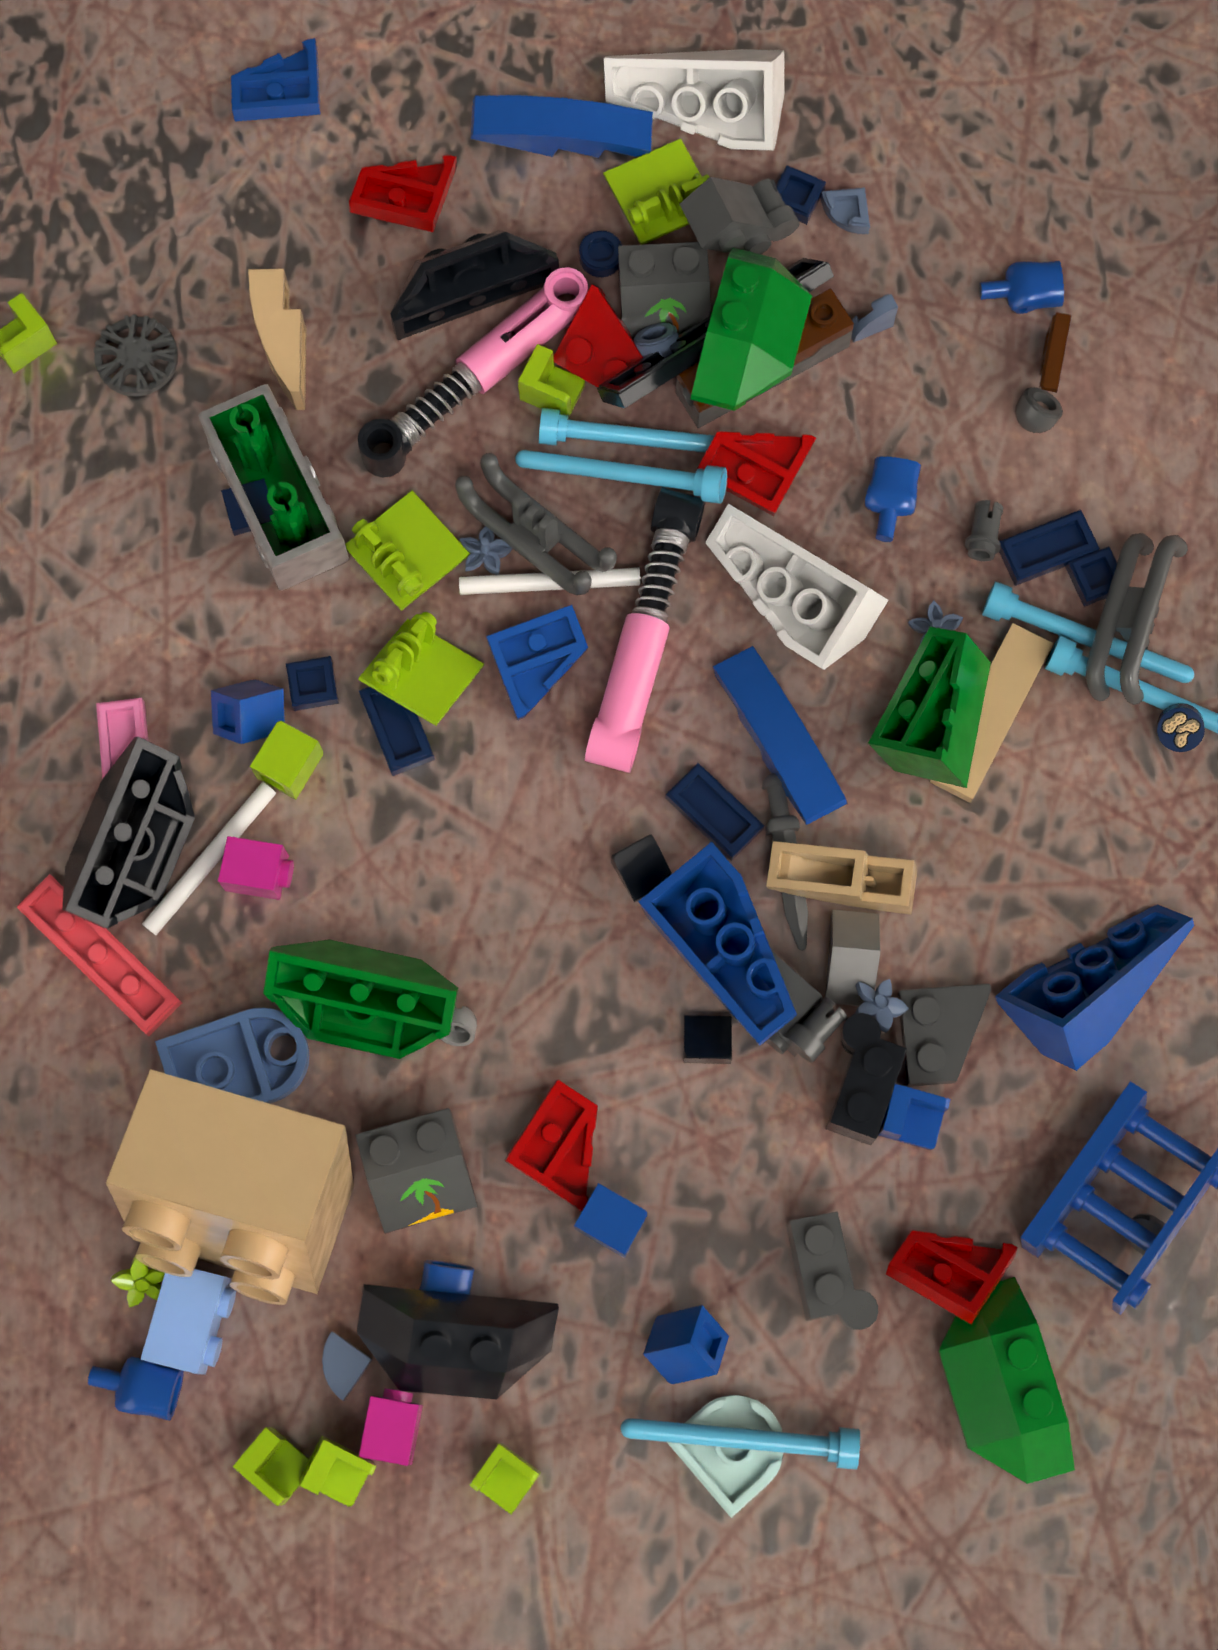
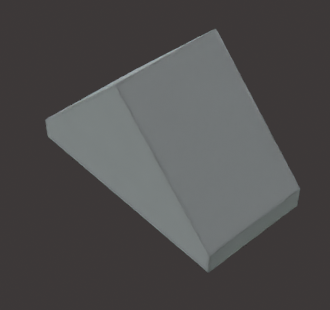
M832 909L825 997L832 1000L835 1004L860 1006L864 1003L856 990L855 985L858 982L865 983L875 990L881 952L879 914Z

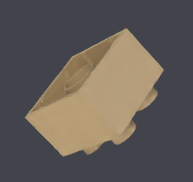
M151 1069L106 1181L108 1189L124 1220L123 1232L132 1237L133 1240L140 1242L135 1255L139 1262L155 1270L179 1277H191L198 1259L235 1270L230 1282L232 1289L252 1299L275 1305L287 1303L292 1287L318 1294L354 1188L345 1125Z

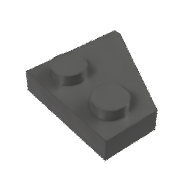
M990 984L911 989L898 992V999L902 1000L909 1008L900 1015L903 1047L907 1048L904 1057L907 1087L953 1084L958 1080L991 992Z

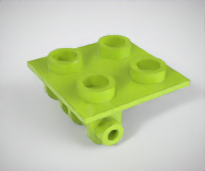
M681 138L603 172L640 245H644L689 225L680 203L710 177L708 174L701 176Z
M413 490L373 522L368 523L366 519L358 521L352 528L355 536L345 544L348 553L400 611L404 610L470 555Z
M423 612L422 614L414 615L411 620L407 619L359 676L358 680L437 726L483 668L484 663L436 636V618L428 612Z

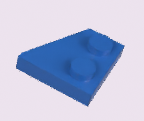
M316 38L303 41L304 50L285 59L278 53L264 60L257 67H249L231 76L232 113L235 122L321 115Z
M572 605L486 636L517 721L523 719L588 650V645Z

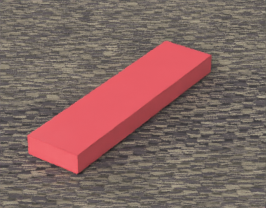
M49 874L17 908L147 1036H150L182 1002L107 929L63 911L64 887Z

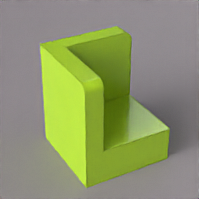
M22 292L7 302L16 318L0 329V356L13 373H16L57 344L46 322Z
M537 344L518 380L519 397L521 401L540 409H558L560 414L568 415L569 419L585 387V380L554 366L553 350Z
M278 721L250 765V768L258 780L296 800L324 752L319 741L282 721Z
M265 1427L233 1465V1468L276 1506L285 1505L299 1488L298 1480L309 1458L275 1428Z
M321 1435L298 1481L301 1487L316 1495L320 1492L350 1507L354 1504L368 1474L373 1475L377 1466L374 1461L359 1457L358 1453Z
M500 1443L469 1486L477 1492H482L512 1515L541 1472L503 1443Z

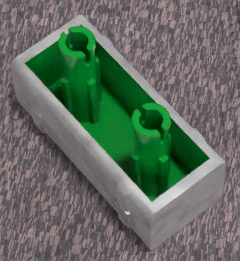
M261 385L202 411L198 417L210 446L209 450L219 470L224 473L254 536L258 553L266 568L270 569L279 590H285L348 561L349 556L344 539L338 529L330 505L326 504L318 488L320 483L307 455L303 457L291 432L287 417L282 407H279L269 385ZM265 479L268 489L267 500L273 511V515L270 516L271 522L259 523L242 488V484Z

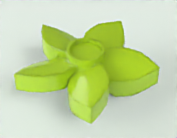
M134 1257L131 1269H123L115 1273L111 1277V1282L119 1289L128 1291L127 1301L130 1308L140 1304L144 1299L145 1293L150 1298L158 1300L161 1289L159 1283L163 1281L165 1273L153 1268L149 1270L148 1266L139 1262Z

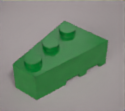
M929 627L873 732L868 744L894 771L967 788L991 666L989 659L967 633Z

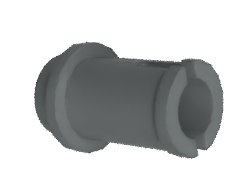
M981 500L975 504L971 536L965 539L968 556L974 560L991 561L994 559L995 554L1000 551L1001 543L997 539L1004 507L998 502H994L992 512L989 511L991 500Z

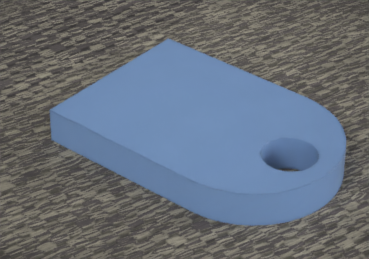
M271 1008L248 1009L155 1041L165 1074L269 1104L282 1100L294 1092L303 1081L309 1066V1046L303 1032L282 1012ZM284 1035L293 1037L297 1045L295 1054L285 1061L274 1059L271 1054V1046L274 1040Z

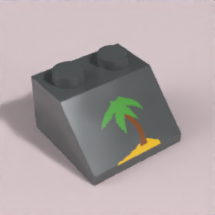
M699 242L618 246L621 319L629 330L633 341L640 330L653 324L670 323L677 328L678 335L711 316L708 250L701 248Z
M449 1108L355 1135L367 1182L385 1234L478 1207L454 1116Z

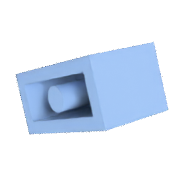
M194 1269L191 1277H179L165 1273L140 1360L201 1375H206L208 1366L215 1367L223 1342L222 1338L217 1337L222 1317L229 1318L236 1297V1291L230 1288L232 1278Z

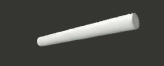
M640 567L612 569L606 572L582 570L588 572L591 576V588L640 586ZM570 571V572H572V573L575 575V574H576L577 572H579V571ZM544 573L459 577L460 595L564 590Z
M261 782L143 921L142 925L154 935L161 931L224 855L227 836L239 838L276 795V792L271 787Z

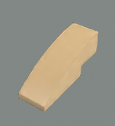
M248 269L249 295L254 321L269 365L280 387L295 409L305 410L306 325L301 309H289L290 288L284 269Z
M773 841L766 887L767 889L830 903L912 915L917 867L914 860L868 856L866 851Z

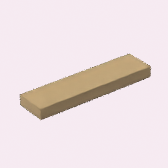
M1012 623L990 666L967 788L930 780V783L969 803L972 802L1054 643Z

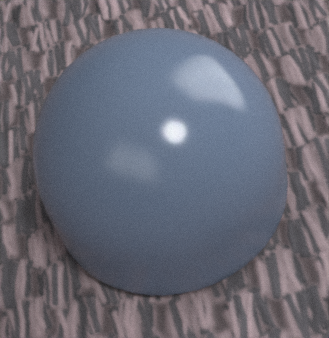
M657 323L640 330L634 338V343L643 357L655 352H659L662 357H666L672 354L670 346L677 342L679 335L674 325L670 323Z

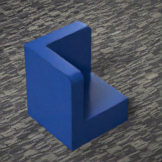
M253 679L211 690L214 735L239 744H245L268 737L278 721L285 723L283 688Z
M895 1084L878 1136L928 1150L934 1149L943 1115L948 1110L951 1099Z
M598 1183L576 1221L574 1228L625 1258L647 1218V1211Z
M703 1305L657 1316L643 1355L670 1384L709 1377L718 1374L729 1335Z

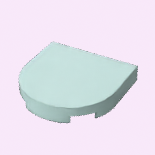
M728 1395L716 1398L704 1405L685 1422L688 1424L782 1432L777 1418L764 1404L741 1395ZM667 1442L731 1518L774 1479L780 1469L784 1455L781 1452Z

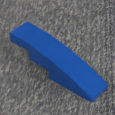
M524 95L475 96L472 102L471 139L553 157L558 149L597 158L601 156L604 150L640 157L651 152L653 112L609 103L569 98Z
M752 646L714 665L713 669L716 679L737 708L738 717L759 747L763 762L771 774L775 773L778 776L786 796L805 824L808 825L846 805V797L822 754L755 648Z

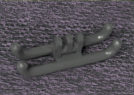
M486 453L482 456L480 461L481 468L493 489L512 504L514 523L508 522L480 498L474 489L470 477L461 476L456 480V492L465 508L478 521L567 592L577 596L588 593L591 588L592 579L586 571H579L574 575L548 554L558 542L595 570L606 572L614 568L617 560L614 549L605 547L598 551L514 484L503 473L494 454Z
M1137 533L1131 535L1122 547L1086 666L1087 687L1091 696L1097 701H1105L1110 695L1109 687L1105 682V666L1116 631L1120 632L1128 642L1120 668L1121 691L1127 702L1133 705L1139 704L1144 698L1143 690L1139 685V670L1145 649H1148L1149 635L1152 634L1155 626L1154 618L1158 616L1160 609L1158 605L1173 556L1177 558L1183 557L1188 551L1187 543L1178 535L1166 536L1158 544L1144 588L1129 586L1139 554L1145 556L1152 553L1154 550L1153 541L1147 535Z

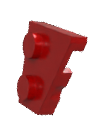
M452 155L442 156L443 163L417 167L416 160L399 162L394 166L376 165L362 167L349 200L350 213L434 232L457 169V157Z
M592 284L554 354V363L598 388L600 384L639 361L643 356L637 349L622 319L618 318L608 303L603 290Z
M717 431L697 469H705L707 465L725 467L727 469L726 491L774 516L811 450L816 437L802 434L801 437L774 436L775 433L742 435L739 432Z
M555 1080L504 1161L579 1211H583L588 1200L586 1195L589 1168L592 1164L593 1132L596 1128L598 1105L560 1080Z
M912 1230L888 1264L886 1275L972 1324L1014 1260L1018 1247L1009 1243H1002L1001 1249L973 1245V1238L959 1236L943 1238L935 1233Z

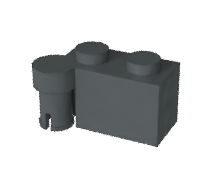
M709 177L680 203L701 248L730 253L732 248L762 254L770 248L771 241H778L788 237L800 225L792 207L785 205L773 179L770 180V178L761 180L752 186Z
M772 952L797 1016L766 1040V1042L780 1054H784L788 1050L794 1057L799 1054L808 1062L813 1063L825 1050L823 1043L843 1021L848 1019V1016L840 1007L834 1012L833 1006L835 1003L827 997L822 998V995Z
M838 1211L789 1221L786 1228L806 1321L838 1314L840 1321L852 1330H863L870 1327L877 1319L878 1304L869 1292L854 1289Z

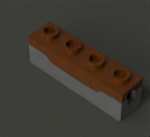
M831 288L811 298L792 374L770 389L850 346L854 323ZM698 362L676 376V395L696 427L700 428L732 410L690 400L699 365Z

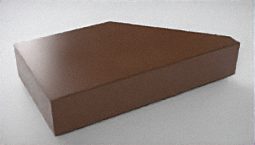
M1056 312L1050 321L1039 369V375H1041L1039 387H1041V390L1057 393L1071 321L1070 314Z

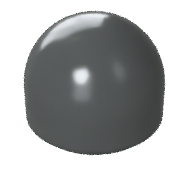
M1033 387L1027 388L1017 402L1015 413L1018 423L1025 430L1033 433H1043L1054 427L1063 415V410L1059 401L1052 394L1041 390V388ZM1037 402L1046 404L1049 410L1043 408Z

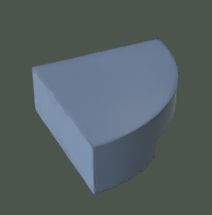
M865 187L822 191V207L834 224L851 233L869 234L870 222Z
M887 294L871 303L873 311L865 317L859 319L855 316L852 319L854 323L851 336L853 343L894 326L898 306L892 294Z
M331 1331L323 1350V1371L331 1390L342 1401H345L373 1359Z

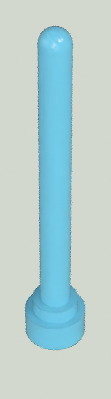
M542 408L539 429V444L557 445V441L566 442V438L705 453L715 435L568 420V415L560 414L558 409Z
M521 450L515 456L516 464L521 468L693 491L694 496H700L702 501L721 504L727 486V469L718 466L707 465L705 469H697L696 473L529 450Z
M994 582L981 615L998 622L1001 618L1009 621L1013 617L1090 648L1092 647L1096 634L1095 629L1018 600L1019 595L1012 593V587ZM1114 637L1109 655L1122 660L1128 642ZM1145 649L1140 667L1181 683H1189L1193 680L1194 670L1190 666Z
M1059 635L1044 669L1060 676L1064 673L1072 676L1076 672L1086 677L1088 657L1082 655L1083 650L1076 648V642ZM1105 666V682L1107 686L1122 692L1120 671ZM1139 680V685L1144 693L1143 702L1162 710L1178 703L1191 705L1201 713L1205 728L1218 734V713Z
M634 1418L625 1419L620 1427L622 1435L629 1439L827 1457V1462L836 1463V1468L857 1470L859 1463L860 1429L839 1427L838 1432L829 1431L828 1436Z

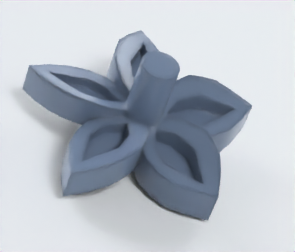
M487 527L480 531L479 541L474 538L459 539L463 547L471 553L466 559L465 572L474 570L484 563V567L488 572L499 575L500 558L507 556L513 549L502 539L494 540V533Z
M933 601L928 608V619L915 618L908 621V625L914 631L923 634L920 641L921 644L930 626L955 631L961 624L963 617L956 614H948L943 617L941 607Z
M890 979L883 981L876 988V991L862 982H858L855 985L858 995L864 1001L856 1009L855 1014L865 1013L871 1015L879 1023L880 1029L884 1033H887L890 1029L893 1018L902 1015L909 1009L902 1000L891 997L892 984Z

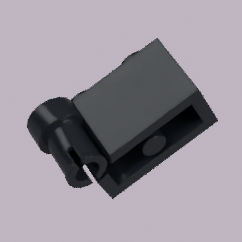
M857 1013L846 1020L841 1030L842 1047L852 1056L843 1077L826 1130L871 1146L877 1139L907 1048L880 1039L881 1029L876 1019L869 1014Z

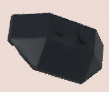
M499 230L490 234L480 233L473 235L465 243L447 250L440 248L427 253L424 258L415 262L390 313L397 341L544 287L546 278L551 272L559 268L557 254L513 234Z
M137 736L134 737L102 779L65 866L63 911L108 929L118 924V922L135 916L160 903L195 820L178 755Z
M363 1284L357 1333L399 1391L497 1400L551 1352L559 1306L558 1303Z

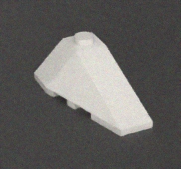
M739 49L604 57L605 99L607 103L653 112L652 120L658 118L681 127L680 130L692 135L697 133L718 141L717 144L729 149H775L784 100V50Z
M730 504L725 508L705 542L731 577L740 584L751 598L752 604L759 613L765 616L784 645L824 670L866 638L888 602V599Z

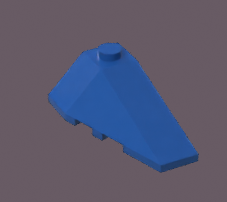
M713 842L709 843L638 901L651 923L759 1046L797 1016L744 880Z
M1157 904L1109 928L1107 932L1108 938L1087 948L1079 943L1067 949L1068 958L1048 968L1041 962L1027 969L995 996L996 1001L1042 1055L1077 1071L1111 1041L1195 926L1193 918Z

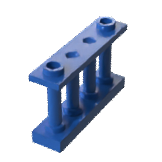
M1131 1081L1020 1237L1022 1248L1035 1257L1039 1258L1045 1248L1051 1252L1057 1249L1117 1290L1118 1293L1112 1300V1310L1120 1315L1128 1304L1136 1309L1151 1287V1284L1145 1280L1210 1185L1218 1189V1148L1211 1157L1148 1116L1149 1110L1145 1108L1147 1091ZM1127 1131L1133 1135L1139 1132L1200 1172L1185 1196L1121 1154L1122 1149L1118 1147V1144ZM1100 1170L1105 1173L1111 1170L1173 1211L1158 1235L1094 1194L1095 1188L1090 1184ZM1073 1209L1078 1212L1085 1210L1146 1251L1130 1275L1067 1233L1068 1227L1063 1225V1222Z

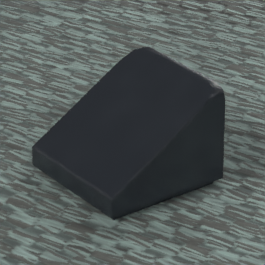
M652 834L611 856V864L634 903L646 896L672 874Z
M684 1015L683 1063L731 1064L732 1016Z

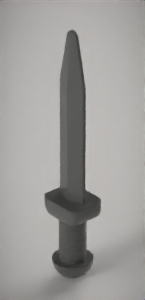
M772 773L762 783V789L767 790L772 817L766 824V835H772L773 841L797 844L795 831L800 829L799 820L796 816L790 815L787 796L778 776ZM781 892L785 917L798 949L803 951L807 946L808 908L806 897Z

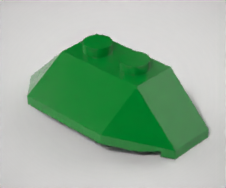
M732 248L727 258L708 325L690 400L735 411L745 405L747 400L764 393L792 374L812 295L776 258Z
M328 939L271 947L263 994L272 1003L275 1002L283 1014L296 1027L301 1029L307 1039L401 1059L450 1034L458 987L421 959Z
M1012 1277L999 1281L972 1324L955 1315L938 1349V1353L967 1449L1024 1483L1029 1484L1075 1470L1069 1422L1038 1322L1016 1278Z

